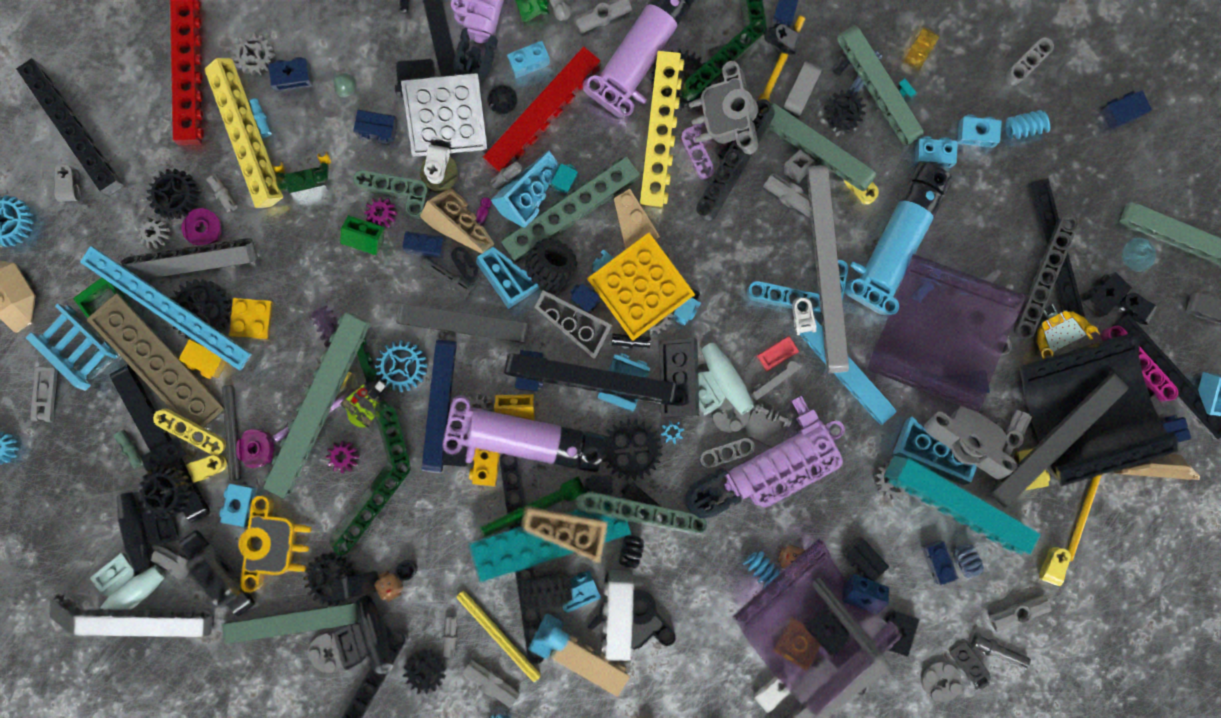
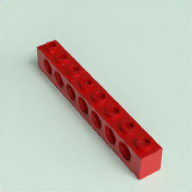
M170 0L173 141L178 145H201L202 138H204V129L201 127V120L204 119L203 109L201 108V101H203V92L201 90L203 75L200 71V65L203 63L200 53L202 37L199 32V28L202 27V21L199 16V10L202 7L201 0ZM190 11L187 16H184L185 12ZM190 29V32L184 35V32ZM191 47L188 53H184L186 48ZM191 65L190 70L185 72V68ZM191 84L190 89L185 90V87ZM192 102L191 107L185 109L186 104ZM192 120L191 126L186 127V123Z

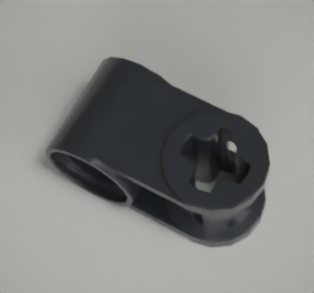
M783 24L778 25L776 28L769 27L765 30L764 39L768 44L779 49L784 54H796L801 37L800 33L793 31Z
M1137 293L1126 294L1117 304L1120 310L1128 313L1136 322L1143 325H1148L1158 310L1155 304L1147 301Z

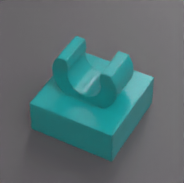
M905 78L899 82V85L902 87L899 92L903 98L908 95L912 99L917 95V92Z

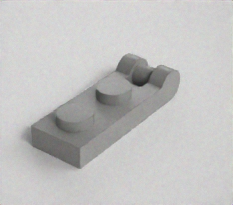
M795 361L787 363L781 373L776 371L768 377L770 381L766 384L761 382L753 388L754 392L751 394L755 401L795 373L798 370V364Z
M35 367L30 414L32 421H54L58 375L56 368ZM41 406H45L44 412L40 411Z

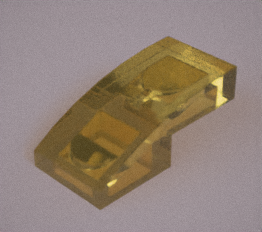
M923 27L903 62L919 71L940 36Z

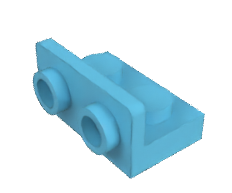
M590 571L581 572L575 577L570 578L573 601L562 605V608L566 614L601 599Z

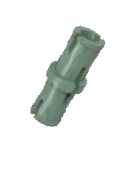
M125 429L115 433L113 437L122 449L121 453L128 458L133 469L141 466L144 461L136 449V444L132 443Z

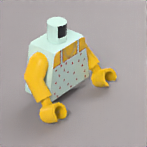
M1052 304L1044 309L1047 320L1040 323L1041 326L1037 329L1036 342L1043 360L1047 355L1053 357L1054 351L1086 336V334L1090 340H1093L1091 333L1097 332L1100 335V332L1085 317L1073 311L1068 312L1065 310L1058 314Z

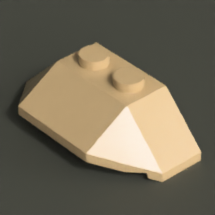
M0 261V319L14 333H17L33 323L32 316L36 295L15 263Z
M1174 453L1114 471V474L1200 480L1199 474L1183 456L1175 455Z

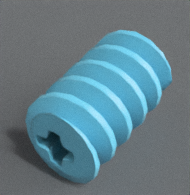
M1038 110L1036 112L1032 111L1029 114L1024 113L1022 116L1008 117L1005 127L1008 138L1012 140L1014 135L1018 140L1021 138V134L1024 138L1028 137V132L1030 136H1034L1035 132L1042 134L1043 130L1048 133L1050 131V122L1046 112Z
M764 551L755 552L742 564H750L747 570H755L752 576L756 577L759 575L760 578L757 582H765L763 589L770 588L768 592L770 594L783 583L785 576L779 575L780 570L774 569L775 564L769 563L770 558L764 557Z

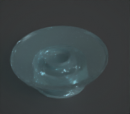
M1135 238L1125 244L1122 257L1124 263L1130 269L1145 271L1154 264L1156 251L1149 241Z

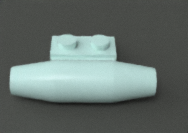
M714 342L704 346L701 351L709 372L698 373L699 407L703 414L707 415L720 407L725 398L741 415L753 409L754 405L744 382L731 361Z
M121 553L90 579L100 593L109 597L99 609H133L153 592L166 575L159 566L155 565L136 576L125 553Z

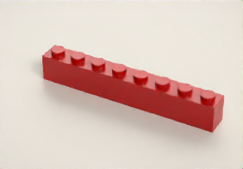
M583 46L483 156L484 162L499 174L501 169L509 167L516 159L520 160L525 155L526 148L529 145L533 146L538 140L537 136L542 131L546 132L551 126L550 122L554 118L557 119L563 113V108L566 104L570 105L575 100L576 93L579 90L583 91V82L591 76L598 75L601 70V60Z

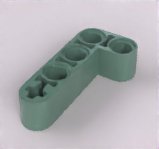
M364 170L357 171L354 174L353 181L360 190L407 199L406 210L413 219H421L420 215L429 198V190L424 182ZM364 178H366L369 181H364L363 184H361L360 180H364ZM380 181H387L385 187L378 188V184ZM399 184H405L403 191H397ZM423 187L424 192L422 194H415L417 188ZM414 206H420L418 213L411 212Z

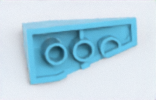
M550 151L545 152L503 187L491 199L492 203L502 216L525 228L538 215V208L546 197L545 193L560 166Z
M1203 372L1198 392L1206 413L1221 416V374Z

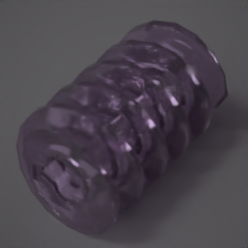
M328 306L314 311L309 316V319L314 321L313 326L318 327L317 333L322 334L320 336L321 340H326L324 342L325 347L330 346V337L339 327V325L334 324L337 317H330L334 311L326 310Z

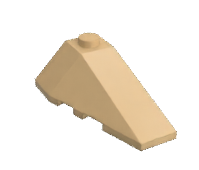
M452 188L426 202L420 217L434 230L481 254L494 246V242L484 227L479 226L476 222L477 217L475 214L470 213L467 209L468 204Z

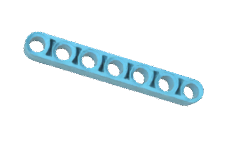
M815 319L816 332L800 333V336L826 364L823 329ZM848 356V372H837L834 374L880 425H883L896 413L895 408Z

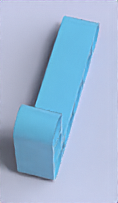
M838 260V266L842 268V274H839L843 300L848 265L845 261ZM760 281L753 282L747 288V296L750 300L791 309L792 303L789 300L791 294L796 295L797 298H812L816 301V307H812L813 313L821 315L819 294ZM752 287H758L761 294L759 296L754 295L751 291ZM777 291L779 299H773L770 296V292ZM804 301L798 303V310L804 311L806 309Z

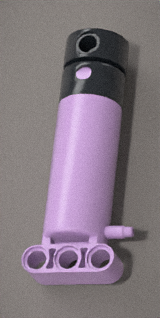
M650 0L600 76H591L583 82L584 92L620 118L628 116L633 112L634 104L630 100L631 96L644 104L647 99L636 88L656 60L658 51H662L695 0ZM590 81L596 83V90L590 88ZM606 92L611 94V101L605 99ZM621 103L625 104L627 108L626 113L620 110Z
M458 395L452 401L443 447L447 453L455 454L460 450L461 445L468 446L466 453L467 463L472 462L475 449L478 448L576 468L577 466V469L597 473L603 456L605 435L586 431L583 434V431L472 408L466 396ZM458 401H463L467 406L459 410L455 404ZM459 420L462 426L460 428H453L451 422ZM454 439L458 442V445L456 447H449L447 441ZM590 450H594L593 453L587 454Z

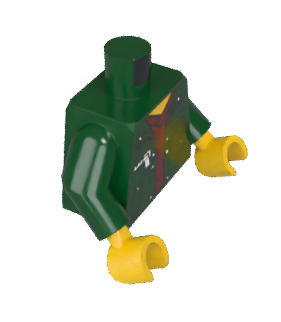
M328 152L324 156H321L320 153L317 155L320 162L317 168L285 174L282 162H280L279 166L271 164L276 176L278 189L294 193L325 186L324 182L328 179L329 164L331 163Z

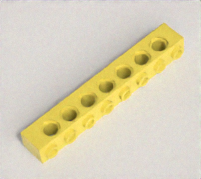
M658 51L640 198L641 206L663 208L664 204L668 203V193L665 192L666 185H670L671 174L667 172L668 166H672L673 161L670 147H674L675 136L672 135V130L677 126V116H674L675 109H679L680 97L676 96L677 90H681L682 78H679V71H683L684 59H681V53ZM667 69H672L675 72L670 78L664 76V72ZM665 88L672 90V94L668 97L661 94ZM661 108H669L670 113L667 116L660 115L659 111ZM660 126L667 127L668 131L665 135L657 133V129ZM658 145L665 146L666 150L663 154L655 152V148ZM655 164H661L663 166V171L661 173L653 172V166ZM653 183L661 185L659 192L651 191L650 187Z
M216 58L204 70L255 208L271 207L284 197L281 190L277 187L274 170L234 62L231 58Z

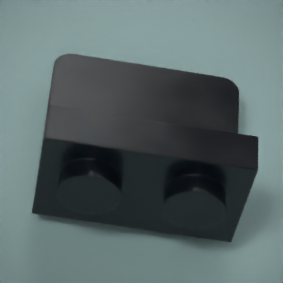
M432 59L406 60L396 63L397 85H395V93L397 97L403 99L402 79L435 76Z

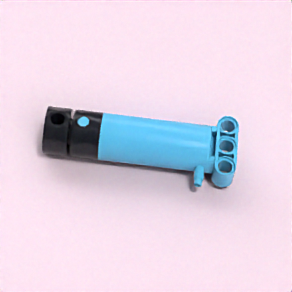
M921 162L918 164L910 179V183L900 198L866 266L864 267L854 261L851 262L850 267L861 273L859 279L846 282L845 294L881 315L897 313L899 302L894 298V295L953 182V177L949 172L931 163ZM854 283L858 286L857 292L853 290ZM870 293H872L873 296H874V299H873L872 302H871L870 299H869V294H870ZM886 302H888L890 306L888 311L885 308Z

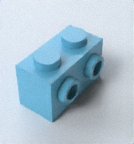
M921 137L915 143L914 166H918L921 162H926L939 167L952 168L957 163V141H951V138L933 140L932 137Z

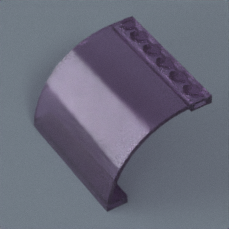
M913 254L896 300L899 302V310L897 313L889 315L866 370L979 413L986 399V392L1001 353L1027 295Z
M820 539L813 543L732 616L747 641L763 662L792 695L815 717L875 662L851 633L849 636L852 639L831 657L804 628L822 609L825 611L829 610L835 616L837 624L839 626L843 625L846 628L812 586L815 579L822 578L879 648L882 655L901 638L897 626L891 621L887 624L877 614L842 602L843 585L847 581L832 561L825 543ZM827 629L825 633L827 635L831 634L832 629Z

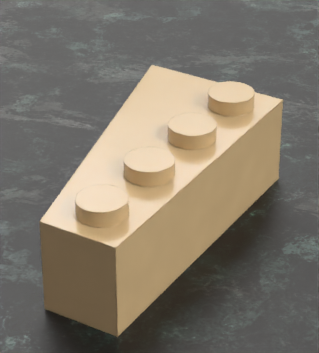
M525 506L522 521L524 530L600 563L607 523L604 520Z

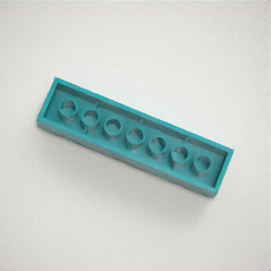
M894 456L883 475L889 479L888 483L892 486L905 489L904 492L908 495L916 496L921 499L922 503L938 508V512L954 517V521L969 526L970 530L978 534L985 535V538L991 542L1001 544L1002 548L1009 552H1015L1019 555H1022V553L1031 555L1041 535L1039 532L909 458Z
M604 501L603 509L607 511L608 504ZM622 506V507H621V511H622V513L625 515V512H624V509H623V506ZM578 509L564 512L566 514L604 520L607 523L604 543L631 534L628 522L624 520L585 513ZM522 526L467 543L477 579L480 583L574 553L570 549L524 530Z

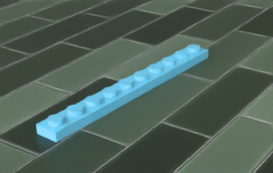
M90 246L80 261L87 268L238 370H242L251 357L252 353L97 248Z

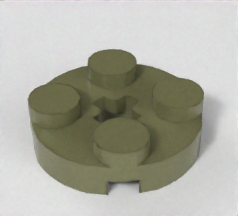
M450 156L444 179L438 184H432L428 181L424 172L426 159L422 162L420 178L428 189L436 193L449 190L459 178L458 167Z

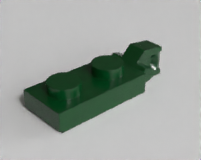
M364 337L357 355L366 383L377 381L378 376L376 375L377 371L370 367L369 363H372L370 352H365L364 345L367 343Z

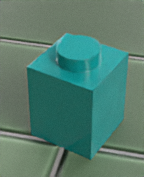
M561 163L551 182V187L566 195L572 190L578 178L577 168L570 164L564 165Z

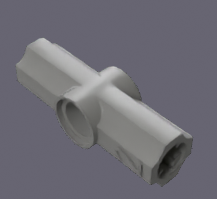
M612 0L607 3H599L594 9L574 17L580 33H584L599 25L609 24L611 20L631 12L632 8L629 0ZM600 12H606L608 15L605 17H601L598 14Z
M772 173L763 187L778 196L779 200L786 206L794 207L811 218L809 196L798 185L788 183L775 173Z
M1019 410L1014 411L1005 431L1006 442L1002 450L1012 458L1018 447L1022 445L1023 436L1032 418L1029 414ZM1011 434H1012V435L1014 436V438H1015V441H1014L1013 444H1010V442H1009V440H1008V438H1009V436H1010Z
M1041 595L1020 604H1013L1010 608L989 615V620L994 630L999 632L1019 623H1027L1032 618L1050 612L1051 605L1046 596ZM1022 608L1023 615L1022 617L1018 618L1017 612L1019 609Z
M473 659L462 673L465 677L476 683L482 692L490 697L494 696L509 708H511L520 695V692L504 682V679L492 670H487Z

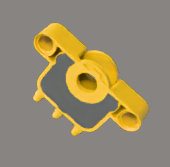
M267 495L257 496L252 500L248 530L244 531L238 542L239 550L244 556L241 587L246 592L260 589L263 585L265 574L281 575L288 571L305 572V569H307L306 565L293 562L295 551H309V546L296 544L297 532H311L312 527L296 524L292 518L272 516L274 501ZM261 499H264L266 502L265 509H261L259 506ZM255 536L262 540V548L260 550H256L253 547L252 541ZM250 577L255 579V587L249 585Z

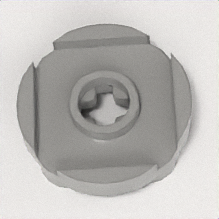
M725 398L722 405L711 412V417L719 430L732 433L738 432L747 425L750 412L741 415ZM732 408L736 415L728 419L725 411Z
M335 632L319 635L310 645L308 658L312 665L321 672L332 673L342 668L333 635ZM331 647L334 656L327 657L324 651L325 648L329 649Z
M936 661L925 668L926 671L921 678V685L924 692L933 700L948 702L961 693L962 678L954 666L946 662ZM941 676L943 679H946L944 686L937 685Z

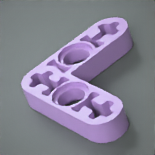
M702 123L685 129L681 135V142L698 177L706 181L712 178L715 169L703 143L698 142V145H695L697 143L695 137L703 134L701 128L706 125ZM687 134L694 136L692 142L695 146L691 149L688 148L692 145L690 140H685ZM694 150H700L703 153V157L695 159L692 153ZM706 160L707 162H704V166L706 169H710L709 175L702 174L703 167L701 164L699 166L697 164Z

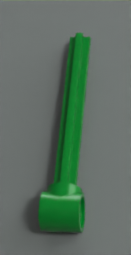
M578 476L561 484L559 490L526 505V507L545 510L563 500L567 502L573 501L579 495L586 494V491ZM525 506L479 527L483 537L486 538L522 521Z

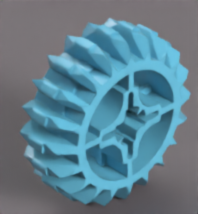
M0 196V246L9 247V245L16 246V242L23 243L22 237L28 238L27 231H33L29 227V225L34 224L30 220L34 216L29 212L30 207L25 205L24 201L14 196ZM13 208L16 210L18 218H15Z
M403 340L399 341V346L393 341V348L385 345L388 351L380 350V354L384 356L383 358H376V360L381 362V364L375 365V368L381 369V371L376 372V375H383L379 381L383 383L387 380L385 386L389 388L392 385V391H396L398 386L400 392L404 391V386L407 391H411L410 384L417 388L418 384L415 381L423 382V379L419 377L420 374L427 375V372L422 371V368H428L427 364H422L427 358L425 356L420 357L423 354V350L416 352L418 349L416 344L411 348V342L407 341L404 346ZM408 351L412 355L401 359L397 356L396 352ZM392 357L393 367L387 372V363L389 358ZM416 360V371L412 376L410 366ZM398 361L406 364L405 371L397 368L399 367ZM402 373L408 380L397 382L391 377Z

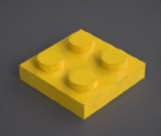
M233 298L229 336L269 340L273 302Z

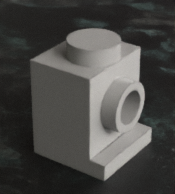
M799 150L784 164V174L798 185L800 180L807 175V166H814L813 158L808 153Z

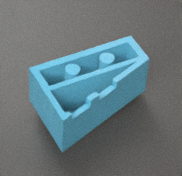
M492 247L479 255L476 263L506 307L510 309L539 290L540 287L537 286L536 282L533 283L531 281L532 278L527 276L525 270L520 269L512 263L513 261Z

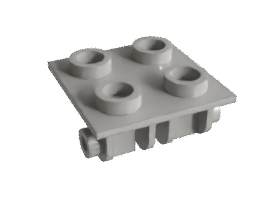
M758 399L743 434L773 448L781 443L787 428L792 423L793 415Z

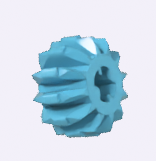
M0 432V465L10 463L11 458L17 457L14 450L20 448L14 446L18 441L12 439V434Z

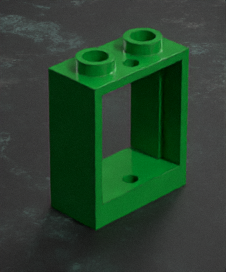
M100 278L73 298L85 316L89 318L95 312L90 303L111 289L114 294H119L136 312L123 292L104 278Z

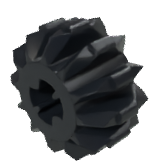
M627 535L625 537L619 556L620 565L630 569H636L639 566L644 549V539L634 535Z

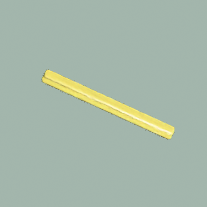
M464 590L456 596L459 602L533 682L537 681L541 673Z

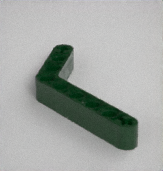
M740 0L744 29L686 80L681 89V95L685 100H694L723 74V66L727 62H736L761 39L767 29L763 0ZM727 52H731L734 56H730ZM714 63L719 64L721 68L716 67ZM701 75H705L708 80L703 79Z
M380 402L374 409L388 462L330 537L329 543L332 549L340 556L346 555L353 548L411 470L397 413L388 402ZM385 410H387V411H386V415H387L388 420H387V419L385 418V416H384ZM391 427H394L393 432L387 434V430ZM399 445L396 451H391L393 446ZM403 462V466L396 469L397 465ZM392 478L390 483L384 484L387 479ZM380 494L377 499L372 500L374 495ZM363 510H368L365 515H360ZM356 525L354 530L348 531L351 526Z

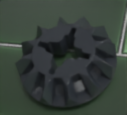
M504 84L494 86L489 91L488 105L497 114H508L517 105V94L510 86ZM506 93L505 98L508 102L502 101L499 104V98L497 96L502 97Z

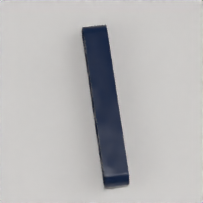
M437 339L435 344L422 459V471L442 473L443 443L450 412L457 348L456 341Z

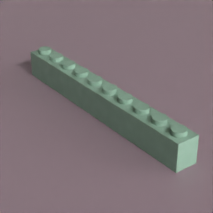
M351 312L342 314L337 323L339 327L330 337L329 342L331 344L329 349H326L322 354L321 366L317 367L314 371L313 383L305 391L306 398L304 402L299 404L296 410L298 415L295 420L291 421L288 427L290 432L280 444L282 449L272 461L274 466L271 472L269 471L264 478L266 483L263 489L282 498L290 496L371 325V322Z

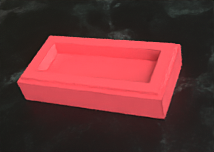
M788 336L757 355V358L765 371L768 372L798 353L799 350L791 337Z

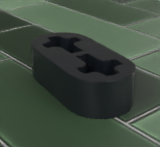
M463 247L453 249L451 258L462 276L468 281L478 278L479 270L467 250ZM457 252H460L461 254L465 253L463 255V258L465 260L464 263H462L460 259H455L457 257ZM466 265H468L470 269H475L473 271V276L465 275L467 273V270L465 268Z

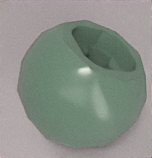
M340 73L334 77L336 94L348 97L355 92L356 82L353 76L347 73Z

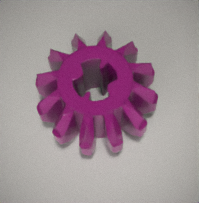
M379 197L378 202L373 198V205L366 204V207L370 209L364 211V214L368 216L366 221L382 227L385 224L387 228H390L388 222L395 223L396 220L392 216L398 214L397 211H394L396 208L395 204H390L391 201L388 198L384 201L382 197ZM379 210L383 211V216L381 217L379 216Z
M341 440L340 446L337 442H334V449H327L328 452L332 453L326 456V459H331L327 465H334V472H337L339 469L340 473H345L346 469L351 472V465H358L354 459H358L360 456L354 455L358 449L356 447L351 449L353 443L348 442L346 445L345 441ZM339 455H346V459H343V462H341L342 459H339Z

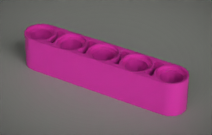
M1112 326L1101 332L1102 341L1111 339V331L1115 333L1116 337L1128 333L1121 326ZM1140 347L1139 359L1148 392L1155 394L1160 402L1176 399L1178 396L1177 387ZM1151 374L1154 376V382L1150 380ZM1164 388H1165L1166 391H1167V396H1166V397H1165L1164 394H1163Z

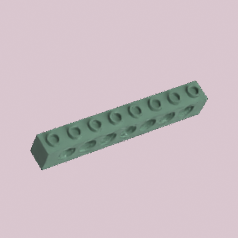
M628 157L617 159L608 170L606 168L602 169L597 173L596 178L593 180L588 179L581 184L582 187L578 190L573 189L565 195V199L553 202L550 205V209L545 212L543 210L540 211L535 219L525 228L519 226V230L506 234L501 243L514 263L526 257L537 241H541L544 238L548 240L549 238H554L638 181L640 174ZM614 173H618L622 176V178L618 181H615L611 178V176ZM598 184H604L606 186V189L604 191H598L596 189V186ZM583 194H588L591 199L588 202H583L580 200V197ZM567 205L575 207V210L571 213L566 212L564 209ZM552 215H556L559 217V221L551 223L549 218ZM536 226L544 228L541 234H535L533 229ZM522 236L528 238L527 243L524 245H520L517 242Z

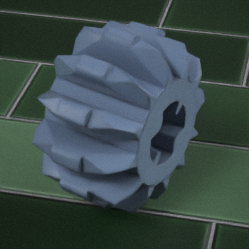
M961 545L953 551L957 567L966 578L976 577L983 572L984 565L972 545Z

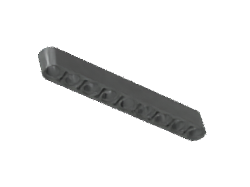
M1115 373L1110 374L1017 464L1015 471L997 483L990 491V494L1003 507L1010 505L1108 410L1129 387Z

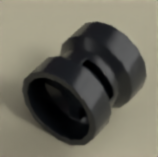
M412 560L400 562L395 569L396 576L402 581L413 578L417 573V565Z

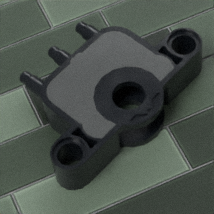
M194 530L179 541L180 548L189 558L186 562L187 570L216 606L222 608L227 605L239 617L255 605L253 597L249 592L242 589L241 582L235 576L230 565L223 557L218 555L201 532Z
M609 570L606 572L604 577L605 583H609ZM633 587L632 608L635 602L641 600L647 604V610L642 614H638L632 609L631 649H639L652 636L664 646L674 644L676 634L671 626L656 612V603L652 595L643 590H635ZM604 602L600 605L599 614L587 626L589 630H593L601 622L607 621L608 614H604ZM665 631L672 633V637L668 641L661 638ZM606 634V635L604 636V638L601 640V643H602V644H603V640H607V634Z

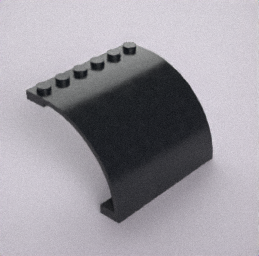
M1135 331L1020 367L1023 391L1039 443L1110 374L1115 373L1129 387L1108 410L1050 465L1061 487L1179 452L1176 434L1174 432H1166L1148 393L1139 359V337Z

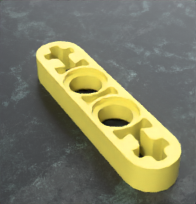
M161 409L154 414L153 419L157 426L209 454L218 455L226 449V442L222 437L170 409ZM166 414L165 418L168 420L162 422L160 415ZM178 422H183L186 425L185 432L178 431ZM196 431L203 434L204 438L200 442L194 438ZM218 442L220 448L215 450L214 445L211 443Z

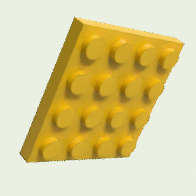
M647 233L587 278L632 341L695 296V293L650 233Z

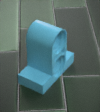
M546 614L528 650L544 659L548 658L552 649L562 651L569 640V635L561 631L565 623L550 614Z

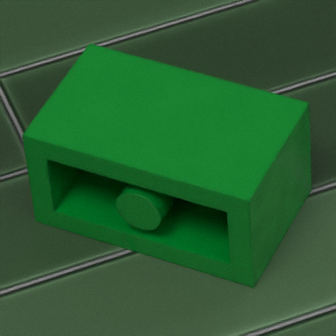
M348 215L341 227L340 244L377 255L383 244L385 227Z

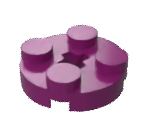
M198 208L189 212V215L183 220L181 226L182 234L191 244L198 246L216 243L220 240L222 224L215 213L204 208ZM201 223H203L206 226L204 232L197 230V227H200Z
M250 429L243 433L244 435L241 439H238L236 454L238 459L246 464V467L260 468L273 460L274 445L270 433L261 429ZM255 444L257 445V452L252 451V447Z

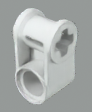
M429 145L424 172L430 183L438 184L443 181L450 156L449 148Z
M796 298L792 303L796 335L798 336L800 333L809 331L815 333L816 322L811 302L806 298ZM800 301L806 303V309L802 312L797 308Z
M776 675L765 686L760 688L753 697L766 712H770L790 693L791 684L786 677ZM779 682L784 685L783 689L777 685Z

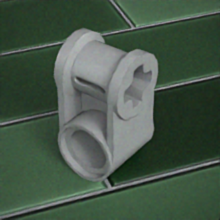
M67 164L58 165L54 172V194L58 202L79 201L81 191L78 170Z

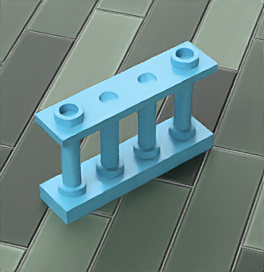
M57 303L55 307L62 314L43 334L37 335L30 332L26 339L76 388L86 391L91 386L86 380L89 372L105 355L116 359L117 355L112 351L113 348L109 343L103 342L75 315L76 311L72 307ZM69 319L74 326L56 346H51L49 339ZM81 331L87 338L68 358L64 359L61 356V351ZM93 343L99 351L80 371L76 370L74 363Z

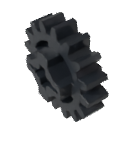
M841 89L839 95L835 92L832 94L834 99H827L830 105L824 106L828 110L824 116L830 117L827 123L833 122L832 128L838 125L839 131H842L844 127L849 131L851 129L850 125L856 128V121H863L860 116L866 114V112L862 111L866 104L860 103L863 97L858 99L856 97L858 92L852 95L851 89H848L846 93ZM840 98H848L846 102L838 101ZM854 103H855L856 106H857V112L854 111V107H853V104H854ZM845 106H847V111L849 113L842 114L843 110L841 109V107L844 108ZM833 108L836 110L837 113L836 118L833 115ZM845 118L853 120L848 123H842V120Z
M421 650L419 656L415 652L412 654L413 659L408 658L406 660L409 665L403 667V669L407 670L403 677H408L405 684H412L411 691L417 688L418 694L422 690L425 691V694H428L430 688L432 691H436V685H442L440 679H445L446 675L442 672L446 670V667H441L444 660H437L438 653L432 656L431 650L427 654H425L424 650ZM419 660V667L412 670L414 663ZM428 660L432 661L435 665L430 664ZM423 668L425 671H429L426 676L420 672ZM437 674L435 681L430 683V677Z

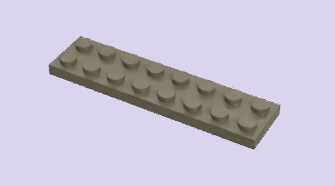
M115 294L86 319L173 412L204 428L224 411L223 405L186 368L183 362L178 360L179 358L119 294Z

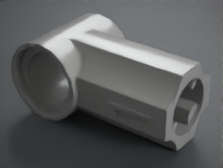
M161 545L151 556L152 562L169 570V573L176 578L184 580L189 573L186 568V562L189 558L183 554H177Z

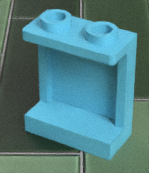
M623 353L614 355L608 371L647 378L651 369L647 367L648 363L637 360V362L629 360L630 356ZM599 393L598 395L599 399L634 412L638 401L637 399Z

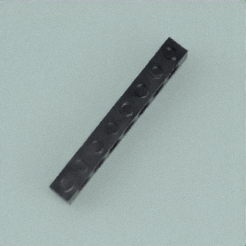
M33 58L17 67L16 70L98 190L110 196L125 185L44 67Z

